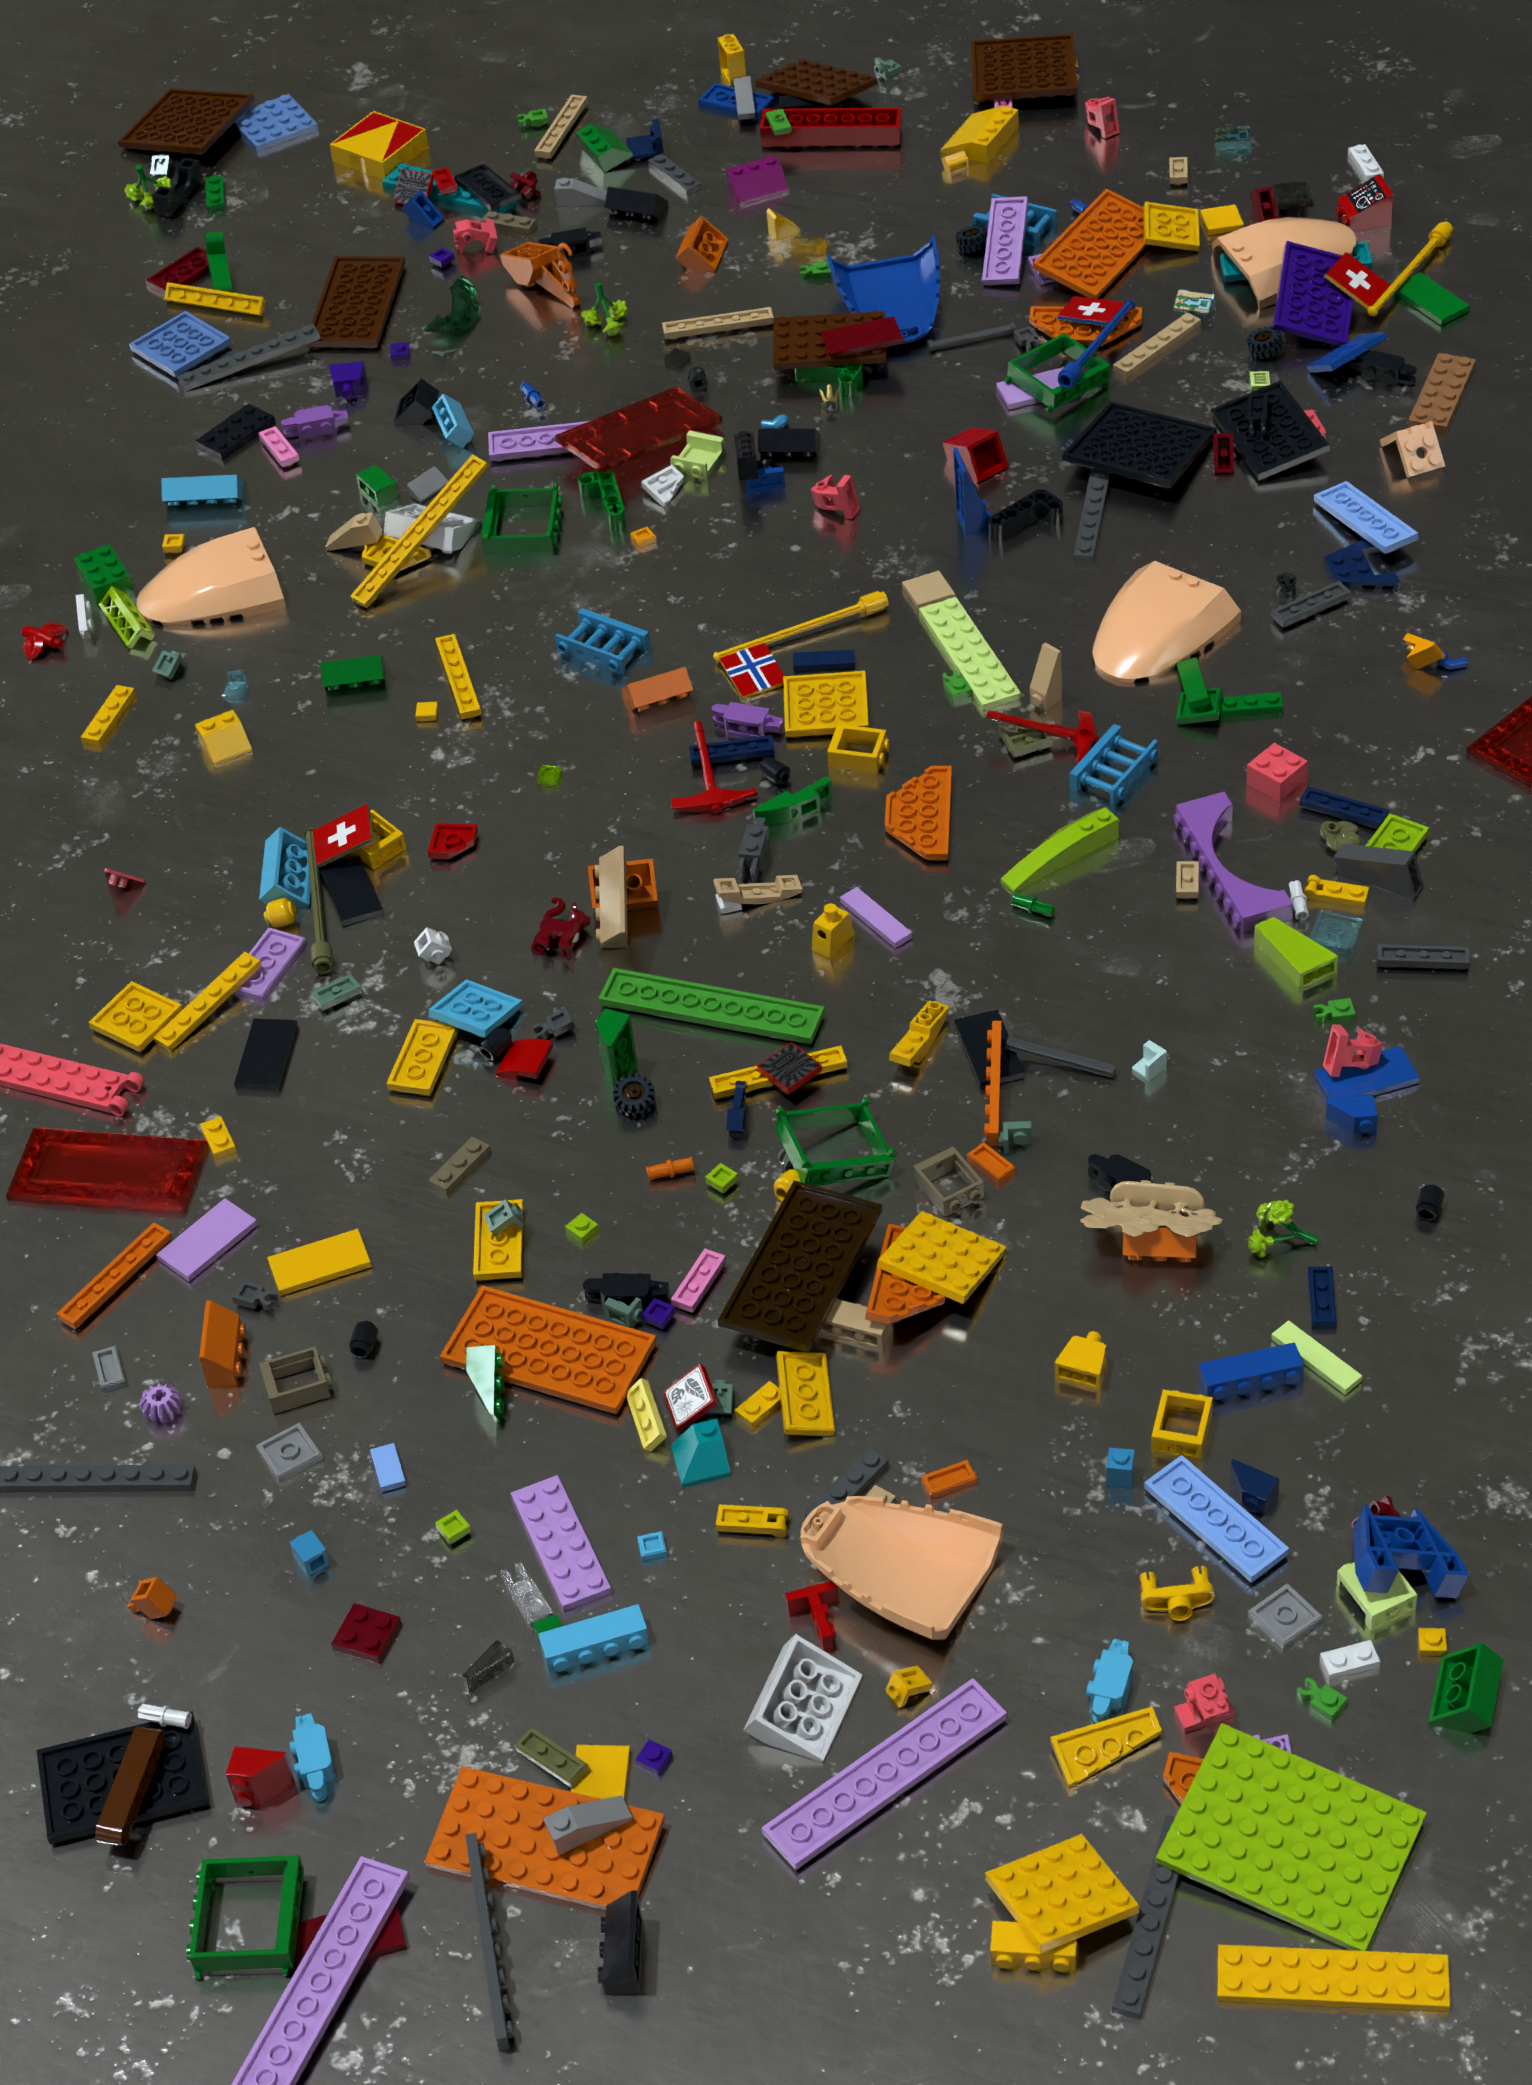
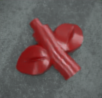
M55 622L44 624L42 629L29 625L24 626L21 635L24 639H27L24 642V652L28 659L32 661L37 658L46 646L53 649L61 648L64 641L59 636L64 634L68 627Z

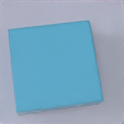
M662 1531L637 1536L642 1562L668 1557Z

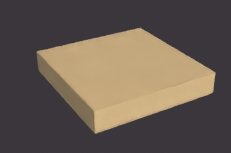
M939 570L902 582L903 589L917 610L921 607L955 597L954 591Z

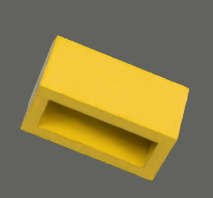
M965 151L941 158L944 169L948 174L969 168V158L966 156Z

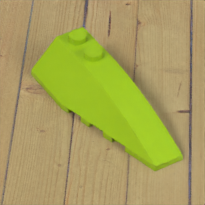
M1104 807L1058 829L1035 850L1018 862L1001 878V882L1013 893L1018 892L1119 838V819Z

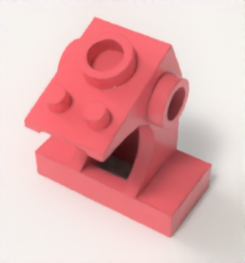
M1110 97L1093 98L1085 102L1087 121L1092 126L1101 129V137L1106 139L1120 133L1115 99ZM1111 114V120H1106V116Z
M486 218L485 222L468 219L455 222L456 229L453 230L454 241L457 244L455 245L456 249H460L461 254L466 243H470L472 240L481 241L484 244L486 253H494L498 238L493 219Z
M831 474L822 481L817 482L810 489L816 506L823 510L843 511L845 519H853L860 509L851 475H844L835 487L833 474Z
M1332 1024L1323 1067L1331 1077H1339L1342 1067L1368 1069L1370 1066L1378 1064L1383 1043L1377 1040L1376 1036L1368 1034L1360 1028L1357 1031V1039H1349V1035L1342 1025Z
M1215 1673L1190 1681L1187 1684V1688L1184 1689L1187 1702L1174 1706V1713L1184 1734L1233 1718L1235 1714L1225 1693L1224 1683L1220 1677L1217 1678Z

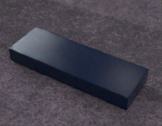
M854 650L793 653L794 671L855 668Z
M1308 1267L1312 1329H1337L1333 1267Z

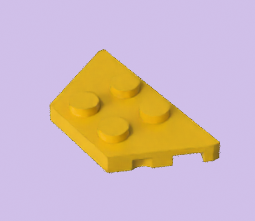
M381 534L378 543L364 545L362 562L376 567L399 539ZM419 547L400 571L429 559L432 556L431 550Z

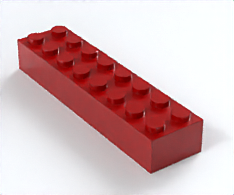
M901 108L783 109L792 127V132L777 136L774 135L766 118V112L780 109H763L760 124L761 146L858 147L861 145H900L902 132Z

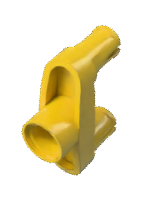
M1198 1566L1192 1569L1191 1574L1194 1584L1162 1588L1157 1587L1156 1574L1154 1572H1149V1580H1147L1146 1572L1142 1573L1139 1577L1142 1587L1140 1595L1142 1606L1149 1611L1169 1612L1170 1618L1175 1621L1189 1619L1193 1613L1192 1609L1205 1606L1215 1598L1213 1585L1209 1581L1207 1567L1201 1566V1574L1199 1573Z

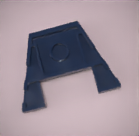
M1366 539L1324 556V564L1333 583L1340 581L1347 588H1362V585L1374 586L1375 589H1382V586H1393V589L1401 588V582L1395 571L1374 575L1365 555L1382 551Z

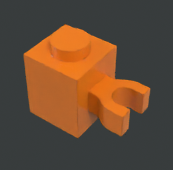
M158 1577L141 1580L130 1600L132 1603H129L127 1608L133 1613L142 1611L149 1619L165 1617L172 1611L173 1603L178 1595Z

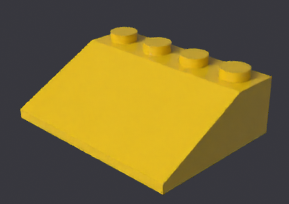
M1000 106L971 114L941 148L940 153L952 155L965 151L969 160L988 164L1019 128L1018 109Z

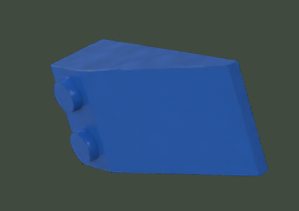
M953 448L956 512L965 535L988 531L987 520L991 515L989 510L986 511L985 499H981L958 448Z

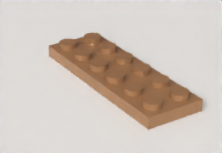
M1438 353L1409 417L1408 426L1412 427L1432 421L1435 431L1446 433L1475 368L1476 359Z

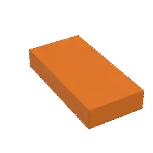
M984 1142L967 1154V1160L998 1185L1016 1173L1014 1165Z
M968 1460L921 1476V1482L930 1500L978 1484L977 1477Z

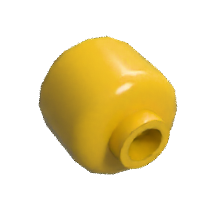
M285 897L269 902L266 906V911H264L265 921L277 929L293 924L295 917L298 916L295 903Z
M795 1169L787 1170L774 1183L775 1196L781 1202L784 1200L793 1181L800 1182L799 1175Z

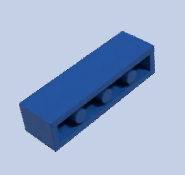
M1295 1342L1199 1363L1198 1379L1205 1396L1213 1397V1400H1221L1230 1396L1244 1395L1253 1391L1271 1389L1276 1386L1303 1381L1304 1363Z

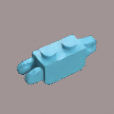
M1113 1639L1109 1649H1103L1101 1658H1096L1093 1668L1095 1678L1094 1681H1089L1086 1696L1090 1697L1093 1724L1108 1720L1110 1713L1117 1714L1123 1711L1133 1678V1660L1128 1655L1129 1642Z
M310 1713L296 1717V1730H292L294 1741L290 1742V1748L293 1758H298V1763L294 1764L297 1780L302 1779L305 1789L310 1788L313 1800L322 1802L328 1796L326 1783L332 1782L336 1775L325 1727L315 1724Z

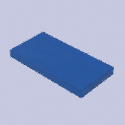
M714 83L698 100L699 106L738 115L734 87ZM752 92L755 118L753 119L758 120L762 116L763 109H769L775 101L773 96Z
M1386 333L1360 334L1308 365V372L1334 371L1386 340Z
M1401 1046L1381 1051L1378 1064L1370 1066L1368 1069L1342 1067L1339 1077H1331L1325 1068L1314 1070V1076L1327 1099L1364 1095L1375 1096L1417 1084L1420 1080L1419 1075Z

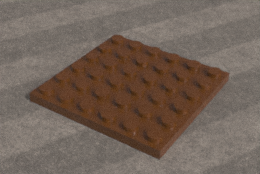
M1074 34L971 41L974 101H1000L1011 98L1071 96L1078 94Z
M170 88L118 141L119 147L169 151L171 153L205 154L218 138L255 101L254 95Z

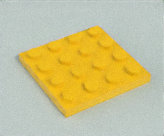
M865 671L783 676L786 737L834 734L837 724L869 728Z
M921 1211L878 1259L877 1268L964 1304L1005 1255L1006 1246Z
M1083 1834L985 1872L986 1882L1040 1953L1139 1913V1904Z

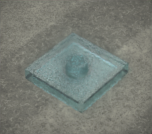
M1320 910L1309 938L1330 951L1352 955L1363 927L1364 919Z

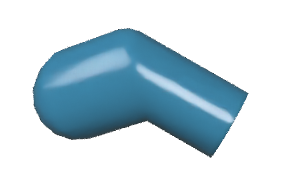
M781 414L772 421L762 420L761 429H783L789 423V418Z

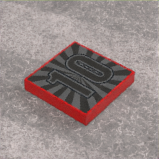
M401 169L393 203L405 205L421 190L429 199L435 176L429 173Z
M792 1042L757 1065L758 1072L788 1095L822 1071L820 1063Z

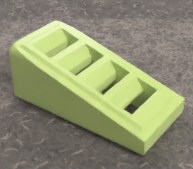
M1269 371L1250 372L1251 392L1270 385Z

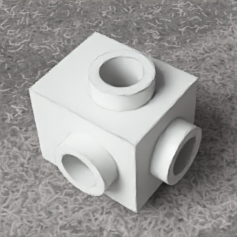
M428 927L414 941L418 956L427 962H433L438 965L452 951L448 936L441 931L437 932Z

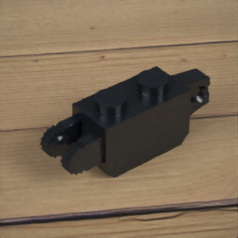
M586 227L551 233V237L542 238L538 243L558 246L560 243L567 244L572 252V256H569L568 252L564 249L567 259L588 255L591 247L602 244V236L600 231L591 232L587 231Z
M1373 350L1368 352L1366 356H1357L1349 363V368L1361 372V378L1394 386H1398L1399 383L1405 385L1416 383V377L1412 375L1417 372V368L1413 365L1405 364V359L1401 356Z
M1093 1154L1088 1158V1164L1091 1165L1088 1167L1089 1175L1097 1179L1098 1186L1106 1191L1111 1192L1116 1184L1124 1181H1151L1149 1169L1119 1154L1111 1155L1108 1159L1099 1156V1154Z
M603 1273L602 1278H590L583 1281L585 1299L588 1302H602L603 1308L608 1298L622 1301L630 1306L637 1297L641 1299L642 1308L645 1311L654 1298L660 1301L668 1300L670 1292L668 1282L651 1280V1274Z

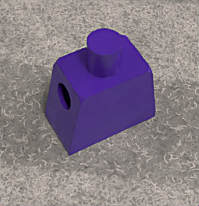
M364 361L329 365L331 380L337 397L351 399L353 395L363 393L367 379Z

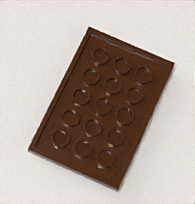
M798 59L793 64H787L784 68L776 69L773 73L762 75V78L755 80L756 87L831 106L878 85L877 78L870 76V74H859L857 71L834 68L832 65H821L819 62H809L807 59Z
M885 311L774 318L773 369L886 363V347L830 359L821 335V331L886 318Z

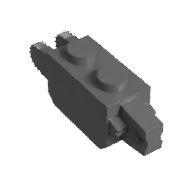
M757 817L754 825L747 824L738 853V876H743L745 870H750L751 877H756L758 871H763L770 845L769 829L765 823L766 818Z

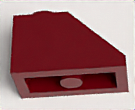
M1272 186L1254 189L1250 193L1253 212L1258 222L1278 219Z
M1233 433L1213 434L1214 473H1234Z

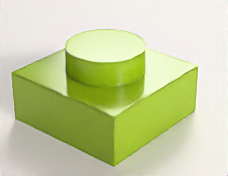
M722 1163L705 1176L706 1183L721 1193H725L739 1180L738 1173Z
M581 1213L565 1226L567 1234L583 1244L599 1231V1226L592 1219Z
M457 1510L435 1522L437 1530L449 1544L454 1543L471 1532L470 1525Z

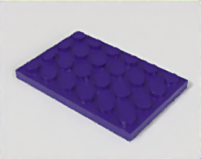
M1286 241L1272 329L1339 347L1347 343L1353 298L1324 277L1342 255Z

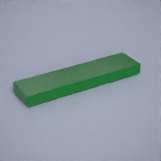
M1197 658L1177 662L1189 709L1210 704Z

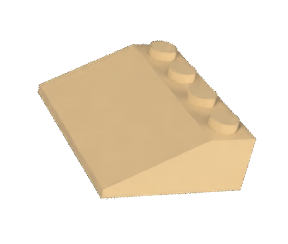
M618 846L599 857V865H595V878H599V886H595V897L600 899V907H596V921L600 920V929H596V942H600L601 948H628L626 859L624 846Z

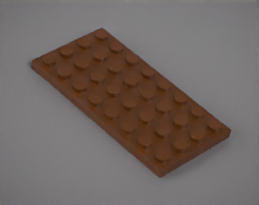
M335 256L311 323L316 327L321 339L306 344V347L378 348L403 272L405 257Z

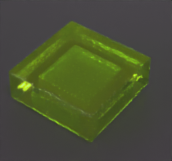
M541 766L537 777V785L558 786L562 775V768L557 766Z

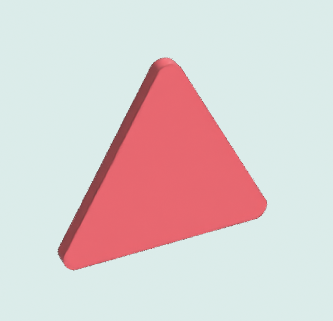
M107 868L104 870L105 873L111 874L109 880L111 885H116L117 878H121L118 885L121 888H125L128 879L145 883V880Z

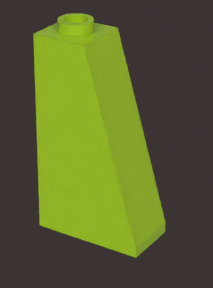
M1272 917L1255 925L1254 941L1299 990L1337 973L1338 956L1277 918Z

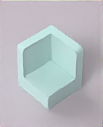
M1147 1041L1143 1045V1058L1132 1067V1072L1149 1082L1167 1067V1051L1152 1041Z

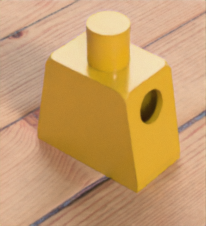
M832 903L824 906V912L813 923V952L831 959L855 935L851 917L847 911L838 908Z
M1090 1331L1086 1338L1073 1336L1055 1361V1378L1100 1390L1107 1359V1345L1101 1342L1102 1336L1095 1331Z

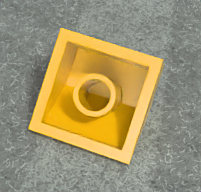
M233 710L195 724L199 743L214 766L252 752L241 721Z

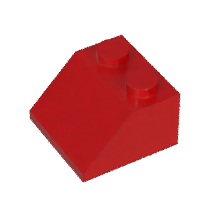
M234 1746L226 1777L235 1803L243 1806H261L294 1786L295 1779L286 1752Z

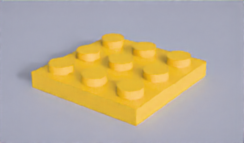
M1145 202L1143 207L1144 244L1188 251L1199 250L1198 209Z
M131 981L88 1023L90 1029L141 1052L153 1040V1037L180 1013L183 1008L181 1004Z

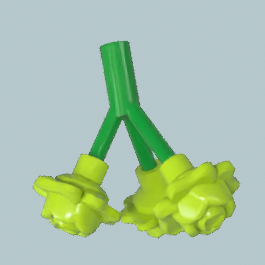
M139 164L135 167L139 176L137 184H127L124 192L127 194L128 199L134 202L140 200L142 201L140 206H144L146 210H151L155 207L151 192L148 191L146 180L153 183L157 190L159 186L171 188V179L164 176L155 181L145 175L142 165Z
M596 283L597 302L591 310H583L581 317L584 318V322L588 326L601 325L603 319L598 314V307L600 302H602L607 316V325L602 332L607 333L609 336L618 335L621 333V327L624 324L614 322V320L617 321L626 315L628 310L626 302L618 300L616 303L611 302L605 297L602 283Z
M1288 1200L1271 1201L1269 1204L1264 1202L1256 1212L1259 1226L1262 1227L1267 1223L1273 1222L1275 1225H1282L1293 1233L1272 1238V1236L1264 1237L1259 1229L1253 1230V1235L1248 1238V1247L1252 1254L1257 1253L1258 1257L1262 1258L1265 1257L1267 1247L1273 1246L1276 1242L1298 1238L1315 1245L1318 1236L1299 1229L1293 1223V1218L1291 1217L1293 1214L1292 1209L1294 1208L1293 1203H1289Z

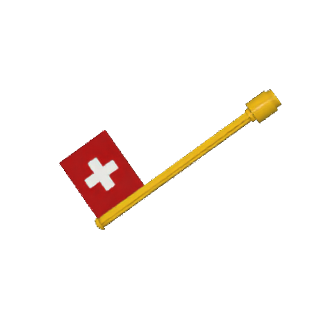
M1449 222L1438 223L1429 233V243L1391 285L1347 252L1342 255L1324 277L1368 309L1367 311L1370 316L1375 317L1381 307L1434 247H1442L1453 234V227Z

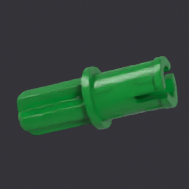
M1015 892L1011 899L1012 906L1028 910L1031 914L1036 912L1052 917L1055 911V907L1052 904L1039 901L1035 896L1028 897Z

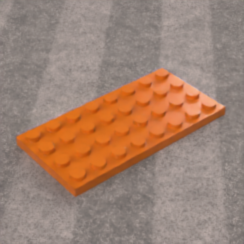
M1105 189L1033 263L1032 269L1087 298L1097 299L1148 246L1144 244L1143 207Z
M482 1285L439 1357L441 1363L466 1370L467 1347L496 1345L500 1353H503L505 1359L504 1368H501V1376H503L505 1382L617 1414L626 1399L627 1391L633 1386L657 1343V1337L650 1333Z
M461 1766L426 1856L425 1865L429 1868L472 1878L465 1835L476 1833L478 1842H484L486 1859H482V1866L488 1867L490 1883L606 1911V1905L632 1890H637L639 1897L665 1822V1815L627 1805L633 1817L632 1821L558 1855L547 1832L543 1818L568 1806L601 1799Z

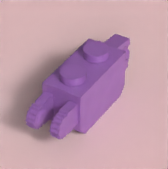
M323 405L298 410L294 413L295 417L283 419L281 426L285 428L283 431L285 438L299 436V439L336 433V428L349 423L346 410L332 411L331 406Z
M730 702L729 705L714 704L711 707V712L714 715L712 718L713 723L724 726L726 733L747 738L765 736L767 732L780 733L784 726L783 718L770 715L769 708Z

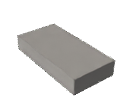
M116 1346L92 1352L103 1393L127 1386Z

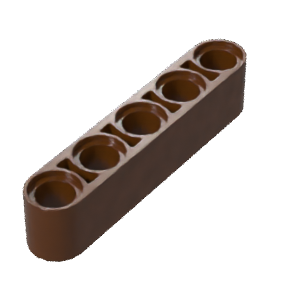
M139 1726L134 1729L97 1823L95 1832L97 1842L119 1846L126 1845L165 1742L163 1730Z

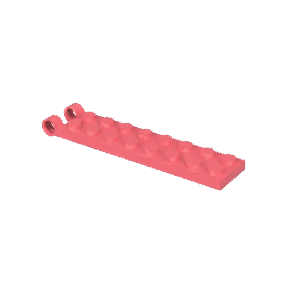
M0 1044V1086L112 1113L115 1116L121 1117L129 1108L128 1101L119 1096L121 1091L128 1089L131 1092L138 1093L145 1084L143 1076L136 1072H131L127 1075Z

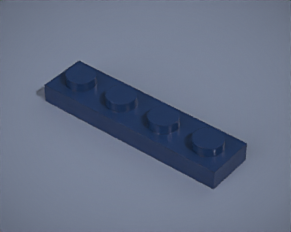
M772 735L706 744L710 764L775 755ZM698 745L689 746L692 766L702 765Z
M1309 786L1299 800V806L1376 829L1381 826L1389 815L1388 809Z

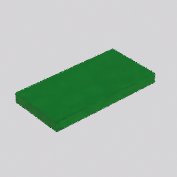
M1421 272L1407 278L1394 293L1440 325L1470 311V305Z

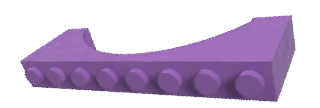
M1221 792L1177 804L1176 814L1173 816L1175 825L1182 830V836L1185 841L1188 840L1192 854H1196L1201 869H1205L1208 881L1215 886L1217 896L1222 898L1225 910L1231 913L1234 925L1239 927L1242 934L1255 931L1256 924L1272 917L1282 922L1292 920L1293 903L1285 890L1276 891L1245 882L1230 873L1217 859L1213 850L1214 841L1225 824L1232 821L1233 805L1226 793Z

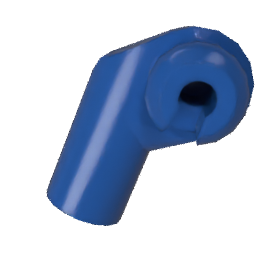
M1443 652L1445 656L1437 661L1438 665L1449 670L1468 667L1466 657L1449 659L1447 652Z

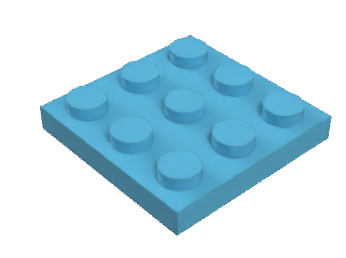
M466 979L429 1008V1017L485 1038L522 1008V1000Z

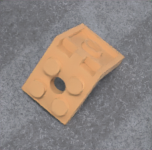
M1432 421L1396 431L1380 439L1382 447L1397 443L1407 478L1445 467ZM1418 448L1424 450V458H1419L1417 456L1416 452Z

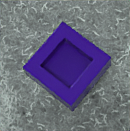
M443 247L429 255L430 262L441 268L455 260L454 253Z
M409 342L390 344L391 361L410 359Z
M654 1298L642 1313V1321L664 1329L676 1313L675 1306Z
M649 1739L635 1759L636 1766L659 1776L673 1756L672 1750Z

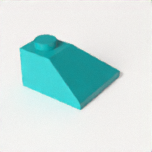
M717 1419L692 1424L671 1445L682 1487L731 1475Z

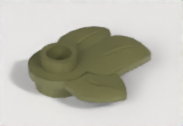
M1325 821L1320 827L1321 837L1326 840L1327 846L1333 851L1338 852L1343 844L1360 845V839L1356 834L1359 828L1355 824L1347 821L1337 823Z

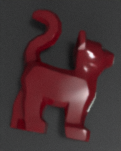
M554 897L550 902L557 905V907L548 910L543 916V920L540 922V931L534 937L531 951L532 954L543 955L545 952L542 948L543 946L550 950L551 943L559 944V948H562V959L572 960V948L579 940L580 932L591 924V918L586 916L583 911L578 910L576 903L572 904L568 922L553 918L560 915L566 907L562 899Z

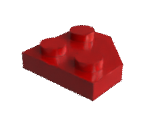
M436 823L427 852L428 858L451 859L474 846L478 834L477 824Z

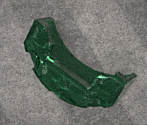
M461 275L449 287L452 296L450 315L440 318L441 316L437 314L424 328L425 332L458 334L465 332L474 324L480 311V303L476 299L478 292L476 287L464 276Z

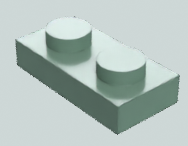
M348 974L311 993L314 1001L324 1011L362 993L361 986L354 977Z

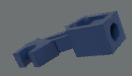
M736 1081L733 1104H730L727 1108L726 1131L729 1133H745L746 1105H743L747 1097L745 1095L746 1081Z

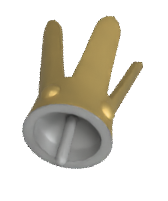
M828 384L827 397L820 390L823 409L826 412H834L838 408L839 388L833 397L832 386Z

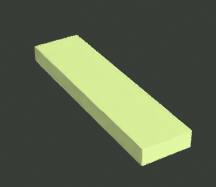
M1289 1320L1271 1334V1340L1279 1346L1295 1342L1303 1363L1344 1395L1362 1382V1375Z

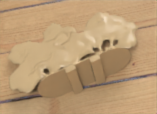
M1142 1180L1141 1182L1124 1181L1116 1184L1111 1190V1202L1104 1198H1095L1090 1201H1083L1081 1204V1209L1092 1213V1215L1080 1219L1086 1227L1105 1229L1118 1225L1122 1227V1232L1133 1237L1140 1236L1144 1232L1156 1231L1159 1226H1167L1176 1234L1191 1237L1198 1233L1212 1230L1214 1225H1219L1223 1221L1215 1216L1216 1212L1212 1209H1204V1198L1200 1192L1191 1187L1177 1186L1175 1183L1169 1182L1156 1184L1147 1180Z

